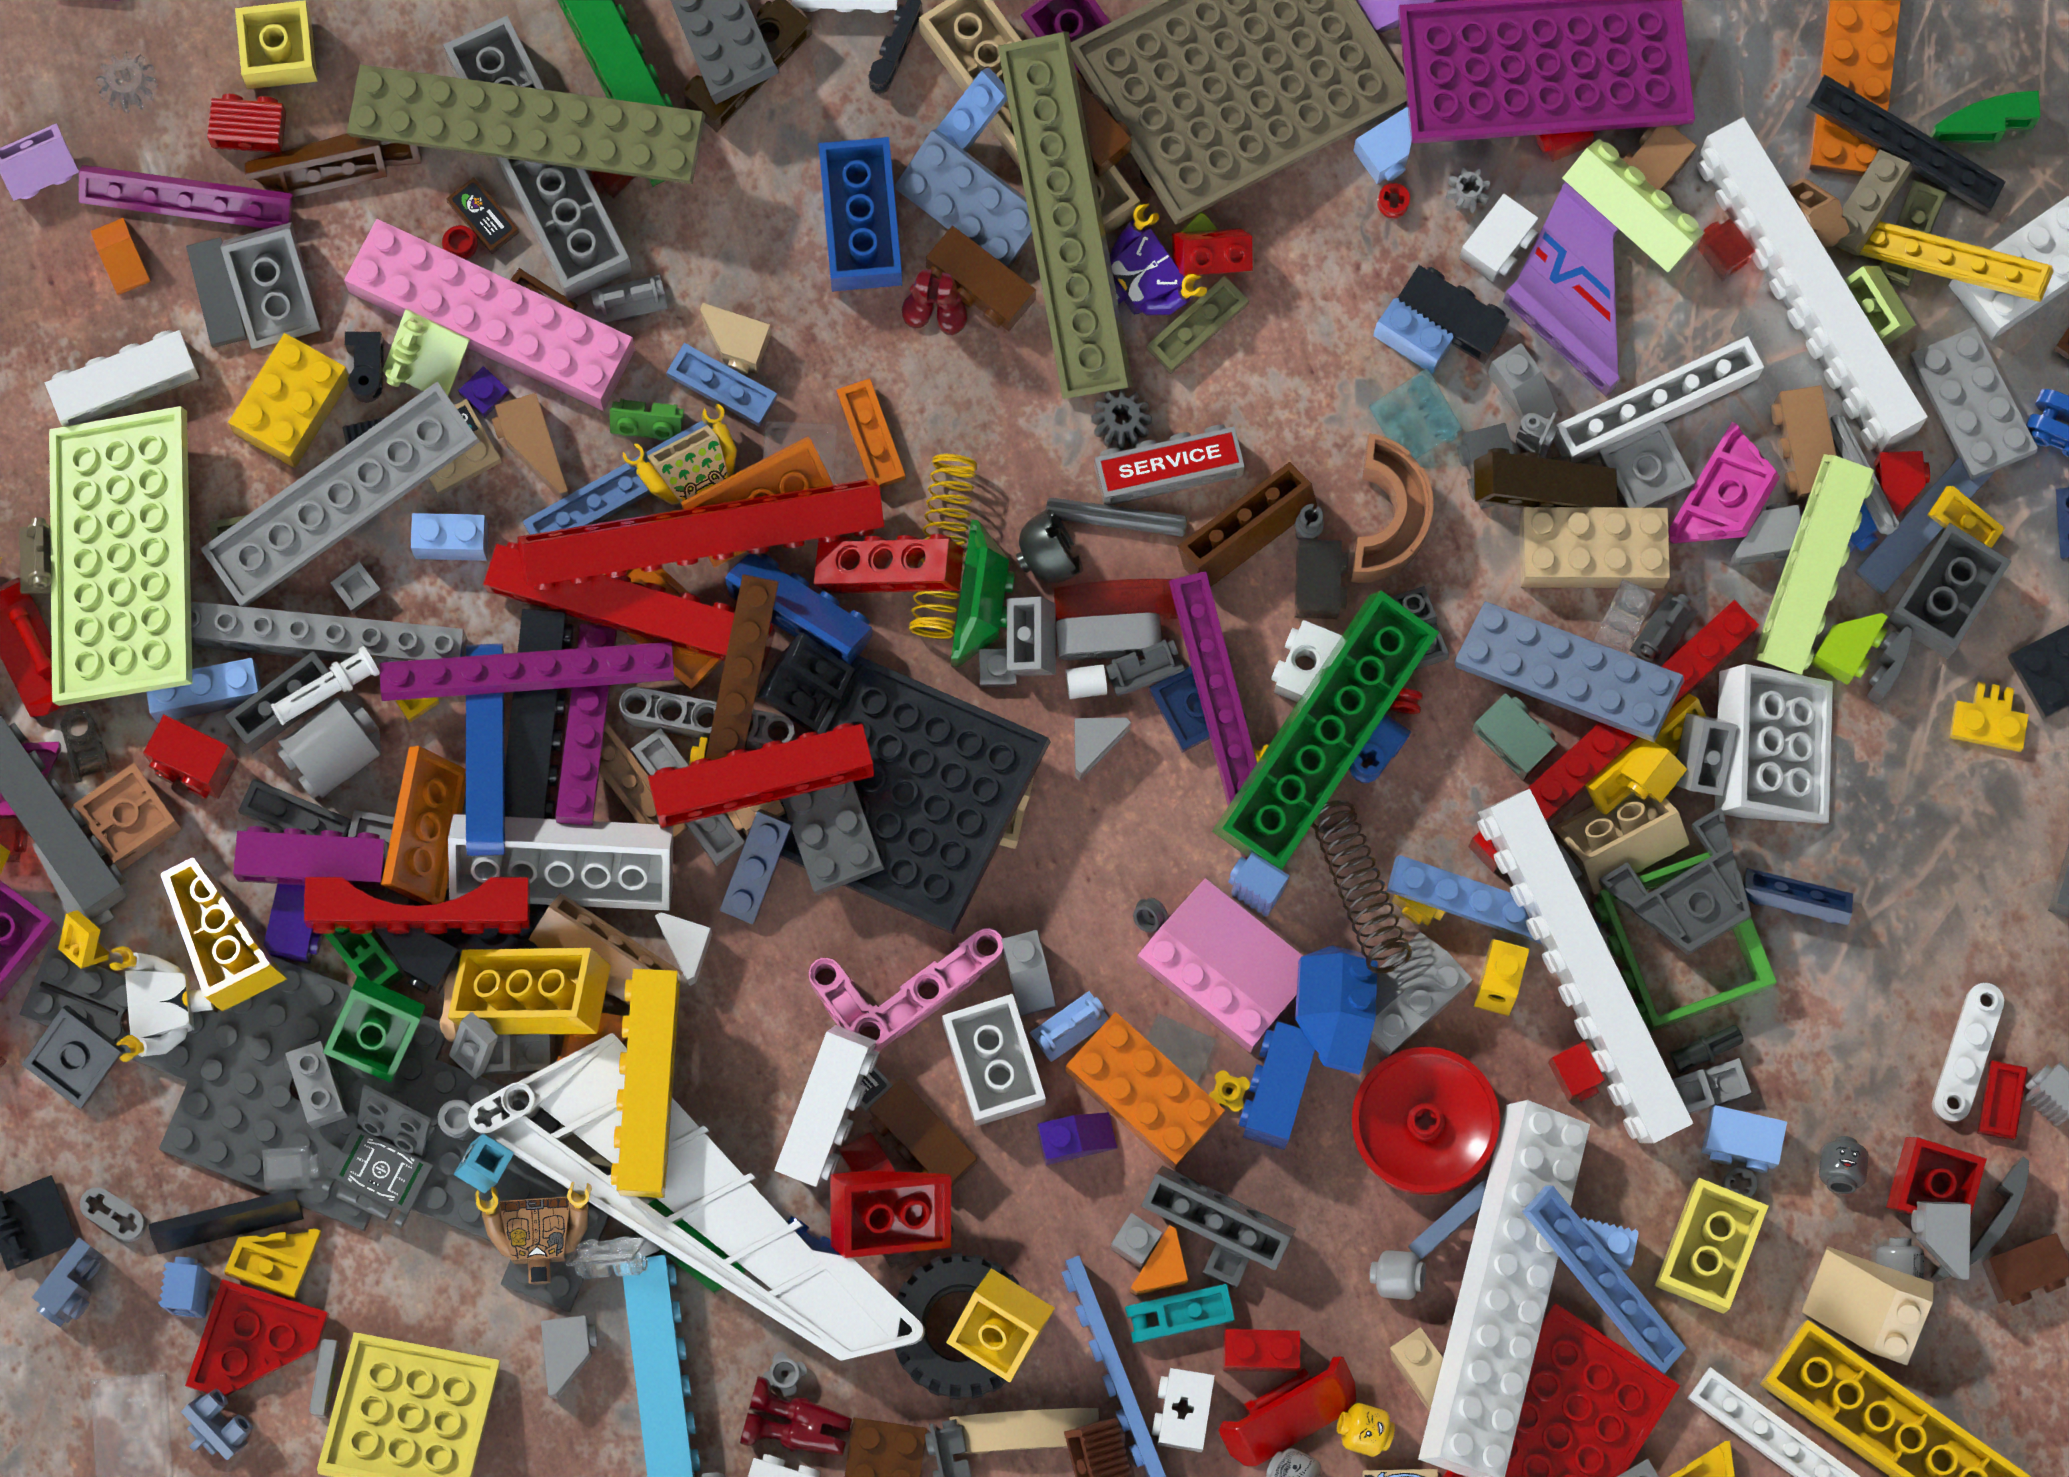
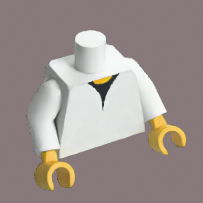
M120 946L111 950L113 953L121 954L123 962L122 964L111 963L109 964L110 968L115 971L127 967L130 969L125 971L130 1035L123 1037L116 1045H127L131 1053H125L119 1057L121 1061L128 1062L137 1055L143 1057L168 1053L186 1038L187 1032L194 1030L193 1012L214 1009V1005L204 997L202 989L191 990L189 977L182 973L178 966L157 956L133 953L126 946Z

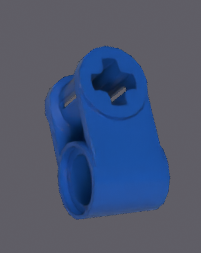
M1385 714L1350 766L1349 771L1352 777L1361 783L1375 781L1390 760L1397 755L1412 731ZM1370 758L1373 760V764L1368 766L1367 769L1362 767V761Z

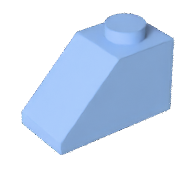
M1408 107L1355 140L1353 151L1376 184L1385 179L1390 182L1398 178L1406 170L1405 166L1411 147Z

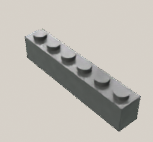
M0 716V793L89 920L92 921L127 897V894L121 887L127 881L115 864L107 867L101 859L106 854V851L94 835L87 839L81 830L87 824L75 807L67 810L61 802L67 796L56 780L52 779L47 782L41 772L46 769V766L35 750L28 754L21 744L27 739L14 722L8 726L2 716Z

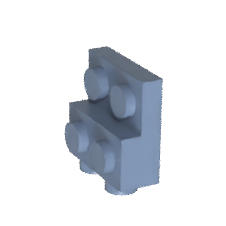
M78 1238L31 1297L40 1304L36 1311L58 1327H61L64 1322L69 1323L72 1318L77 1320L89 1306L87 1299L91 1295L80 1284L84 1279L89 1281L101 1267L99 1260L103 1255L81 1238Z

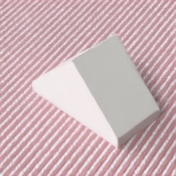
M662 912L655 915L657 924L689 986L695 984L712 937L711 928Z

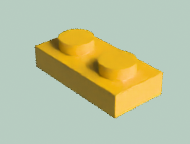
M1946 486L1928 513V516L1944 529L1951 523L1990 548L1994 546L2005 529L1954 486Z

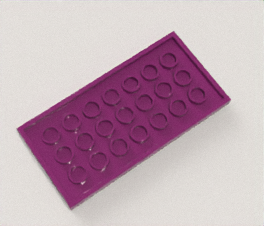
M1462 0L1404 4L1398 7L1411 144L1693 124L1695 121L1682 0Z

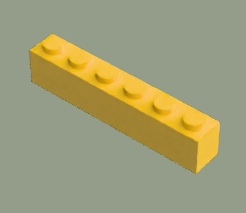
M633 969L632 979H626L625 1001H630L629 1016H623L622 1038H628L627 1052H621L619 1060V1074L625 1075L624 1089H618L616 1101L617 1111H622L621 1126H615L614 1148L620 1149L619 1162L612 1163L611 1185L617 1186L616 1190L620 1196L665 1198L681 982L678 971Z

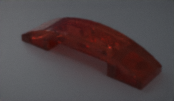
M1172 579L1108 580L1053 588L1054 603H1056V622L1066 618L1136 613H1156L1163 616V619H1179L1169 581Z

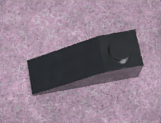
M374 928L406 976L410 978L408 984L425 994L430 989L439 994L448 974L453 970L461 956L458 949L429 933H425L420 928H410V932L406 934L388 933L387 928Z

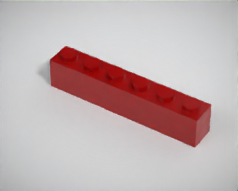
M845 723L836 726L833 731L822 734L808 732L800 735L797 740L785 743L782 741H771L764 744L760 749L748 752L745 749L734 750L728 753L726 757L716 760L702 758L693 761L690 766L679 769L675 767L661 768L654 775L648 776L659 826L662 829L874 777V769L863 724L854 726L852 723Z

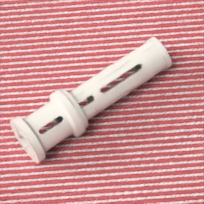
M364 646L358 648L359 653L341 663L337 661L332 663V666L329 667L330 672L301 687L277 703L271 704L270 706L282 726L341 690L344 693L346 691L350 692L353 690V685L370 675L375 677L379 675L380 672Z

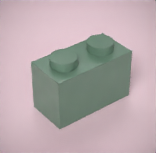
M1505 693L1475 722L1472 731L1524 781L1554 751L1557 743L1553 740L1555 735L1551 729L1542 722L1537 724L1528 715L1529 709L1517 697L1511 699Z

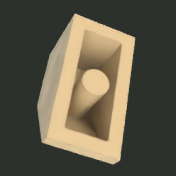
M702 303L700 308L702 321L722 361L728 364V367L741 374H747L748 371L757 374L771 338L770 324Z

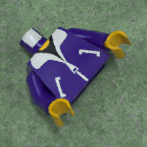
M1149 204L1139 205L1134 210V220H1131L1118 236L1109 255L1118 304L1124 301L1134 315L1144 313L1145 315H1171L1191 300V296H1204L1207 293V287L1201 286L1194 290V282L1202 276L1190 274L1184 278L1179 273V269L1151 229L1145 231L1144 226L1155 224L1159 219V214L1153 213L1147 221L1143 213Z

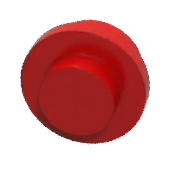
M463 225L454 226L445 232L442 238V247L444 250L467 260L477 250V236L469 227Z

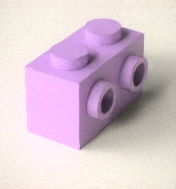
M57 123L0 148V174L13 201L20 198H31L38 194L40 189L52 184H63L69 181L74 174L79 173Z

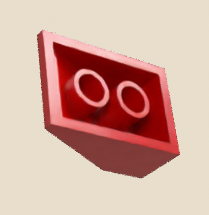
M858 1171L831 1174V1247L843 1258L951 1248V1175L887 1171Z

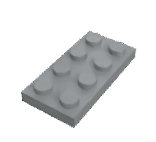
M1976 326L1910 354L1909 359L1971 480L2037 453L2038 447Z

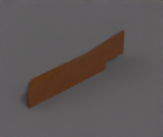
M346 133L247 161L245 163V177L249 181L252 179L269 187L271 191L291 193L293 197L384 178L387 177L386 166L421 164L422 161L419 146L350 137Z

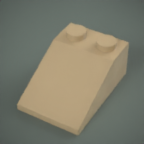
M1827 1246L1803 1305L1802 1313L1873 1354L1908 1365L1933 1303V1283Z

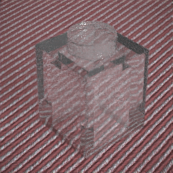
M308 1146L262 1150L265 1188L269 1192L314 1188V1178L320 1176L318 1155L312 1156V1151Z

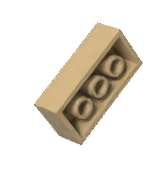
M1524 507L1519 518L1521 588H1664L1670 578L1668 508Z

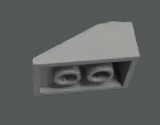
M292 222L223 241L220 248L251 349L277 343L284 333L296 338L321 331L302 253Z

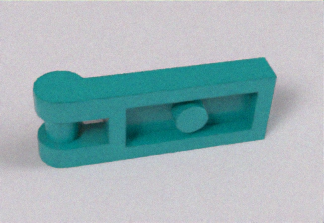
M1227 1284L1125 1307L1127 1318H1131L1134 1331L1131 1332L1133 1344L1235 1321ZM1156 1312L1159 1326L1148 1328L1146 1315Z

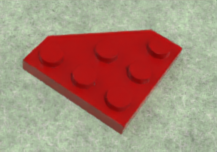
M222 1279L185 1386L207 1394L214 1389H219L225 1397L317 1350L329 1313Z

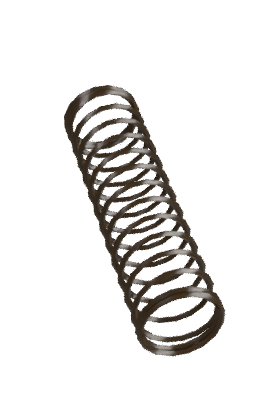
M1344 800L1328 802L1320 813L1336 806H1348L1351 809L1329 815L1318 826L1314 822L1311 825L1315 830L1316 839L1320 842V850L1324 853L1325 862L1329 865V873L1334 877L1333 881L1334 885L1338 888V895L1343 900V907L1348 911L1347 917L1352 922V930L1357 934V942L1362 946L1361 953L1366 958L1367 968L1371 972L1379 974L1395 971L1404 966L1411 958V946L1408 945L1407 939L1402 938L1404 929L1396 926L1399 922V917L1392 914L1394 905L1387 902L1390 894L1382 891L1385 887V882L1378 879L1380 871L1377 868H1373L1376 860L1369 856L1371 848L1368 845H1364L1366 836L1360 833L1362 825L1355 822L1357 813H1355L1354 805ZM1349 813L1346 818L1336 824L1322 826L1324 822L1336 815ZM1353 824L1358 826L1357 833L1344 835L1334 842L1324 841L1328 834L1341 832ZM1318 832L1325 834L1322 839L1319 837ZM1357 836L1363 838L1362 844L1352 845L1339 853H1329L1333 845L1346 843ZM1323 844L1330 846L1325 850ZM1362 847L1368 849L1366 856L1353 858L1343 865L1333 864L1338 856L1349 855ZM1328 855L1335 856L1331 862L1328 860ZM1365 859L1372 860L1371 867L1359 869L1348 876L1338 875L1343 868L1355 866ZM1332 866L1339 868L1336 873L1333 872ZM1371 870L1377 872L1375 879L1365 880L1352 888L1342 887L1348 879L1358 878ZM1337 878L1344 879L1340 885L1337 883ZM1375 882L1381 883L1380 890L1366 893L1358 899L1347 898L1352 891L1364 889ZM1341 889L1348 891L1345 897L1342 895ZM1380 893L1386 895L1384 902L1370 905L1362 911L1352 910L1357 902L1367 901ZM1346 901L1353 902L1349 908L1346 906ZM1384 905L1391 907V911L1388 914L1379 915L1368 922H1357V919L1362 914L1378 910ZM1351 913L1358 914L1354 920L1351 918ZM1388 917L1396 919L1394 925L1378 929L1372 934L1361 933L1367 925L1377 924ZM1355 924L1363 926L1357 931ZM1394 928L1400 930L1398 937L1382 941L1376 946L1366 945L1372 937L1388 933ZM1360 936L1367 937L1363 943L1360 941ZM1364 947L1372 949L1368 955L1365 953ZM1402 947L1400 951L1390 956L1376 957L1386 950ZM1405 949L1408 950L1404 958L1392 965L1378 968L1371 966L1372 960L1391 959L1404 952Z

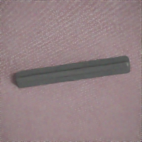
M1048 498L1046 510L1051 509V514L1055 513L1060 520L1180 537L1186 533L1187 517L1182 515L1059 498Z

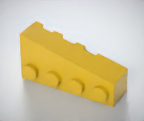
M191 858L161 873L203 995L208 1001L221 1011H224L287 980L214 876L197 860Z

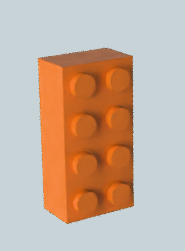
M1116 1011L1066 1065L1065 1073L1173 1170L1182 1163L1223 1118L1225 1113L1224 1108Z

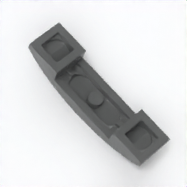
M2024 1156L2014 1163L1995 1189L1996 1192L2007 1200L1971 1247L1970 1265L1980 1259L1997 1243L2013 1221L2020 1207L2029 1174V1160ZM1941 1264L1931 1276L1936 1282L1951 1277Z

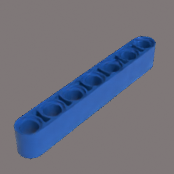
M503 643L466 645V656L504 654ZM504 692L466 695L467 856L505 855Z

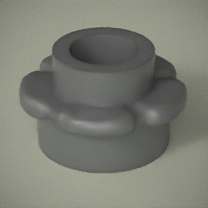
M1148 898L1147 900L1141 899L1137 903L1133 918L1135 924L1141 930L1154 932L1158 931L1167 921L1168 913L1160 901L1155 898Z

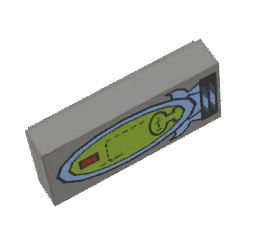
M324 1339L321 1342L309 1408L310 1413L316 1417L328 1418L341 1348V1344L336 1340Z

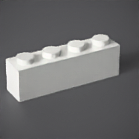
M167 330L156 334L152 341L142 345L137 343L127 345L119 350V354L108 358L96 357L85 364V367L73 372L72 370L60 371L52 376V380L44 383L59 421L63 427L95 420L197 380L199 375L180 330L175 332Z

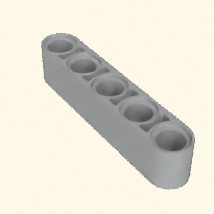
M631 687L622 693L619 699V707L624 720L628 724L656 731L661 728L666 733L697 739L705 737L709 741L712 727L704 728L698 724V720L703 714H714L717 702L641 687ZM633 700H642L646 703L645 710L639 714L630 713L627 707ZM671 706L682 710L681 716L674 721H668L662 717L664 710ZM753 710L751 720L753 728L749 732L746 748L756 750L762 748L764 744L774 741L769 737V733L776 727H783L789 732L787 738L782 741L783 743L795 740L794 725L788 717L781 714Z

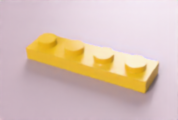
M1691 694L1686 695L1670 709L1655 740V743L1668 749L1673 755L1679 750L1686 713L1706 716L1699 699ZM1641 737L1636 739L1585 785L1598 811L1607 815L1632 793L1627 788L1630 782L1620 771L1645 739Z

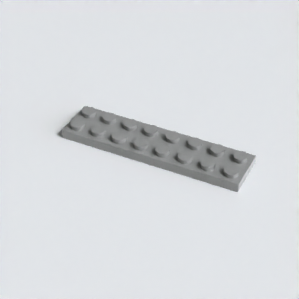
M436 382L200 549L238 604L242 607H247L475 446L480 440L440 384Z

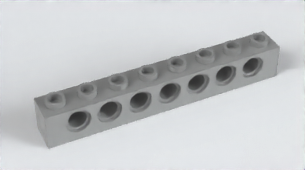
M191 601L192 647L304 658L314 651L320 660L343 662L359 653L358 648L364 646L378 666L382 662L466 656L468 639L464 629Z

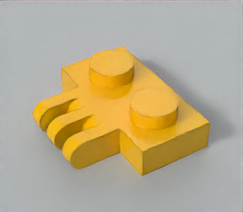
M1978 681L1973 703L1958 700L1955 703L1949 738L2021 752L2024 747L2029 714L2011 711L2014 688L2006 687L2003 700H1999L2000 685L1992 684L1989 697H1984L1986 683Z

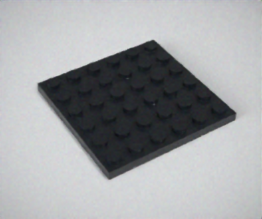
M857 655L852 664L855 670L841 700L833 701L817 733L822 734L833 731L836 726L845 723H852L854 726L863 724L873 762L874 777L857 780L854 783L885 869L843 886L954 935L1051 741L1049 737ZM784 808L785 814L779 817L789 820ZM791 828L780 858L806 869Z

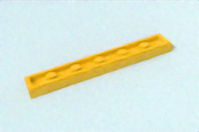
M1882 221L1878 223L1859 254L2038 302L2042 301L2054 272L2052 265Z

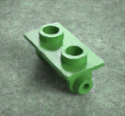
M620 398V402L613 401L612 408H610V433L668 440L681 433L684 409L678 408L676 404L653 403L651 412H645L646 402Z

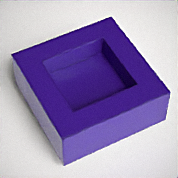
M484 366L458 390L459 395L467 399L469 404L484 418L495 409V405L500 404L510 394L509 389Z

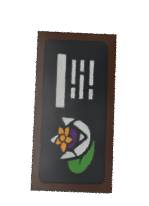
M474 177L446 198L447 203L464 223L474 231L477 238L491 254L519 233V229Z

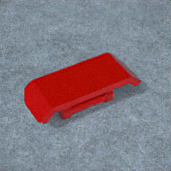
M18 577L0 586V658L30 717L44 716L65 705L58 706L52 702V636L31 594L21 593L20 578Z
M1343 1356L1333 1357L1328 1369L1314 1378H1311L1304 1368L1296 1373L1297 1376L1254 1401L1251 1399L1244 1403L1249 1416L1239 1422L1223 1421L1218 1431L1230 1456L1244 1466H1258L1274 1457L1277 1452L1284 1451L1335 1421L1342 1412H1348L1356 1402V1388L1354 1378Z

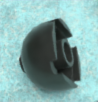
M1047 509L1027 521L1021 530L1018 541L1021 552L1016 554L1017 560L1025 573L1032 571L1038 579L1048 583H1060L1082 573L1083 567L1079 555L1074 558L1071 556V545H1074L1059 517L1055 513L1051 514V509Z

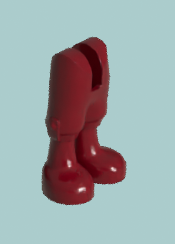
M923 269L918 273L914 284L909 288L911 294L903 302L901 309L904 322L909 327L915 329L924 327L929 322L936 303L938 304L937 323L940 330L947 335L959 333L967 323V310L961 300L962 297L960 292H958L953 277L949 273L943 272L941 279L933 278L932 270Z
M757 1377L748 1410L782 1416L792 1423L783 1425L763 1419L759 1415L747 1413L740 1444L752 1446L757 1440L768 1438L781 1440V1445L791 1452L799 1449L843 1456L846 1442L830 1435H823L820 1431L821 1427H825L830 1430L849 1432L852 1418L811 1403L806 1397L795 1398L791 1402L783 1400L772 1393L771 1384L767 1378Z

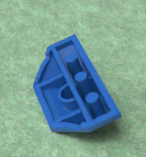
M1334 945L1300 957L1298 961L1295 1020L1309 1043L1319 1053L1318 1057L1323 1066L1359 1075L1363 1067L1376 1019L1377 973L1371 972L1367 968L1366 958L1361 952ZM1372 960L1371 966L1378 968V961Z

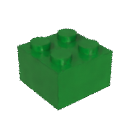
M357 975L323 1053L391 1083L426 1005Z

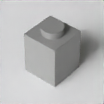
M1131 1213L1112 1241L1110 1249L1141 1269L1160 1241L1162 1232Z

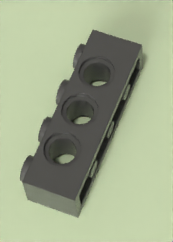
M1163 1165L1155 1174L1141 1207L1275 1271L1281 1263L1296 1231V1228Z

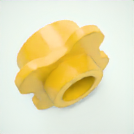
M1225 1070L1217 1072L1215 1075L1216 1085L1214 1091L1209 1093V1096L1218 1104L1230 1108L1233 1112L1240 1111L1244 1106L1242 1100L1244 1093L1250 1087L1249 1080L1243 1076L1239 1078L1230 1076ZM1231 1088L1233 1093L1227 1094L1226 1089Z

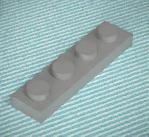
M661 728L631 748L632 753L649 776L654 775L661 768L675 767L679 769L688 766ZM724 813L685 823L715 866H718L744 847V840Z

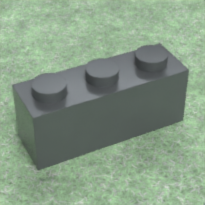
M312 651L228 713L225 718L253 754L316 707L308 709L282 726L270 705L277 703L329 671L315 652Z

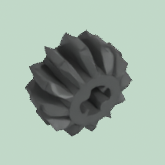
M1122 388L1119 389L1118 398H1115L1108 391L1105 393L1106 403L1096 401L1094 408L1098 413L1091 415V423L1098 425L1094 429L1096 437L1106 435L1104 440L1106 447H1109L1115 440L1118 441L1117 447L1124 450L1125 441L1128 440L1130 445L1135 447L1139 443L1137 436L1143 438L1148 436L1149 430L1145 426L1152 423V416L1145 414L1149 409L1148 402L1137 404L1139 399L1137 392H1134L1130 398H1126L1125 389ZM1121 414L1127 415V424L1125 420H1123L1122 425L1115 422L1116 415L1118 418H1120Z

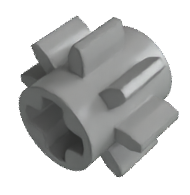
M1462 167L1459 178L1455 176L1449 177L1448 184L1453 189L1447 191L1446 199H1454L1457 204L1456 211H1459L1461 208H1469L1470 212L1474 213L1478 202L1487 204L1489 197L1483 192L1489 189L1491 183L1490 181H1482L1480 169L1474 173L1467 172V169ZM1468 186L1474 189V191L1471 190L1468 194L1463 192Z

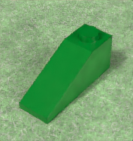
M335 928V933L324 934L356 976L359 975L388 989L404 977L371 933L356 934L351 933L350 928Z

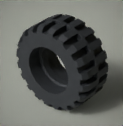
M952 1253L950 1257L942 1259L939 1256L930 1260V1263L926 1266H920L912 1272L910 1279L904 1282L899 1289L896 1300L923 1324L925 1334L918 1343L895 1348L894 1350L903 1370L907 1371L911 1379L937 1396L944 1395L955 1400H961V1398L966 1397L975 1399L983 1397V1394L990 1391L995 1392L1003 1387V1384L1006 1382L1005 1379L974 1360L953 1361L943 1357L933 1348L926 1332L929 1312L939 1299L955 1292H969L973 1294L991 1268L1019 1285V1281L1013 1274H1008L999 1263L985 1260L984 1256L973 1254V1256H962V1253ZM902 1318L900 1320L898 1337L909 1335L912 1332L911 1326Z

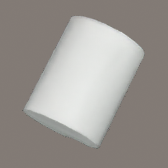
M1103 664L1065 669L1069 699L1107 694Z

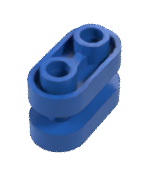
M2042 389L2035 406L2043 414L2030 415L2026 426L2037 445L2045 447L2052 445L2063 450L2062 453L2069 457V425L2056 420L2057 418L2069 423V396L2055 390Z

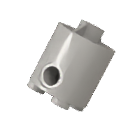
M336 697L304 721L293 733L279 740L278 742L281 747L276 750L290 770L297 766L302 772L303 776L298 780L312 799L318 795L323 799L335 787L353 777L381 755L380 733L378 726L362 706Z

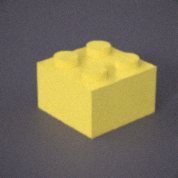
M306 0L235 8L241 75L247 89L318 82L312 20Z

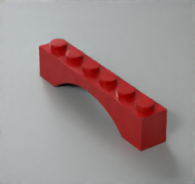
M305 877L304 922L307 928H313V932L319 934L335 933V928H350V932L356 934L372 933V928H387V932L393 934L409 933L410 928H424V932L430 934L446 933L447 928H462V932L467 934L483 933L484 928H499L500 933L517 934L521 933V928H530V882L528 877H491L478 888L459 898L433 905L410 906L376 899L355 888L343 877Z

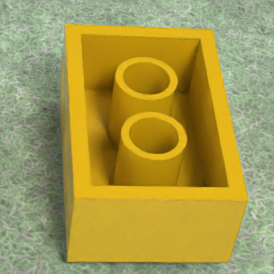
M284 333L228 421V424L234 435L296 468L348 385L349 373L347 368Z

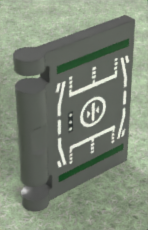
M354 1127L328 1177L324 1181L321 1190L329 1193L333 1188L335 1180L343 1183L338 1190L337 1198L385 1221L389 1219L393 1208L401 1212L397 1216L394 1225L402 1228L434 1166Z

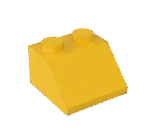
M991 1268L974 1291L946 1343L1006 1381L1011 1382L1055 1308Z

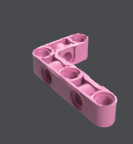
M990 928L977 931L964 942L958 943V948L940 962L936 963L934 961L900 986L899 992L879 1007L877 1005H868L854 986L853 980H850L840 965L830 958H820L811 965L809 970L810 985L838 1026L860 1034L863 1028H876L880 1032V1036L877 1039L874 1050L880 1051L896 1038L913 1029L995 966L1003 955L1002 937L996 930ZM983 940H991L998 948L994 954L985 956L978 952L977 945ZM822 969H830L836 974V978L831 984L822 985L815 979L817 973ZM925 983H932L937 986L939 992L933 999H924L918 993L919 988Z

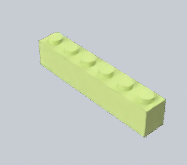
M1824 454L1752 659L1802 675L1804 669H1808L1814 656V649H1812L1816 635L1822 632L1825 626L1826 615H1824L1826 605L1828 601L1834 598L1838 588L1836 577L1839 568L1846 564L1850 554L1848 543L1851 534L1857 531L1862 520L1860 509L1863 500L1869 497L1874 486V478H1871L1874 469L1835 455Z

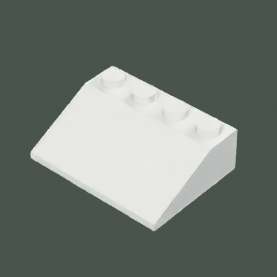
M1748 664L1719 671L1718 719L1736 724L1737 729L1723 796L1715 795V810L1721 807L1724 815L1748 819L1829 823L1832 681Z

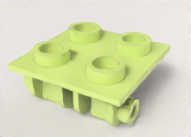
M405 309L383 368V372L387 376L386 382L395 387H399L401 382H405L421 391H425L438 382L449 397L470 339Z

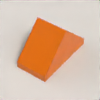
M124 218L91 231L99 256L117 295L151 282Z
M1171 1225L1165 1231L1132 1284L1129 1292L1135 1296L1187 1284L1188 1278L1177 1231Z

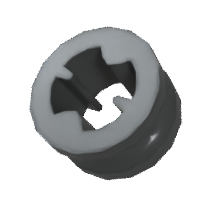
M1744 1167L1731 1170L1724 1177L1722 1187L1740 1194L1738 1189L1732 1190L1730 1183L1736 1180L1733 1176L1740 1175L1742 1181L1748 1180L1749 1187L1744 1189L1746 1194L1742 1195L1751 1198L1758 1187L1755 1174Z

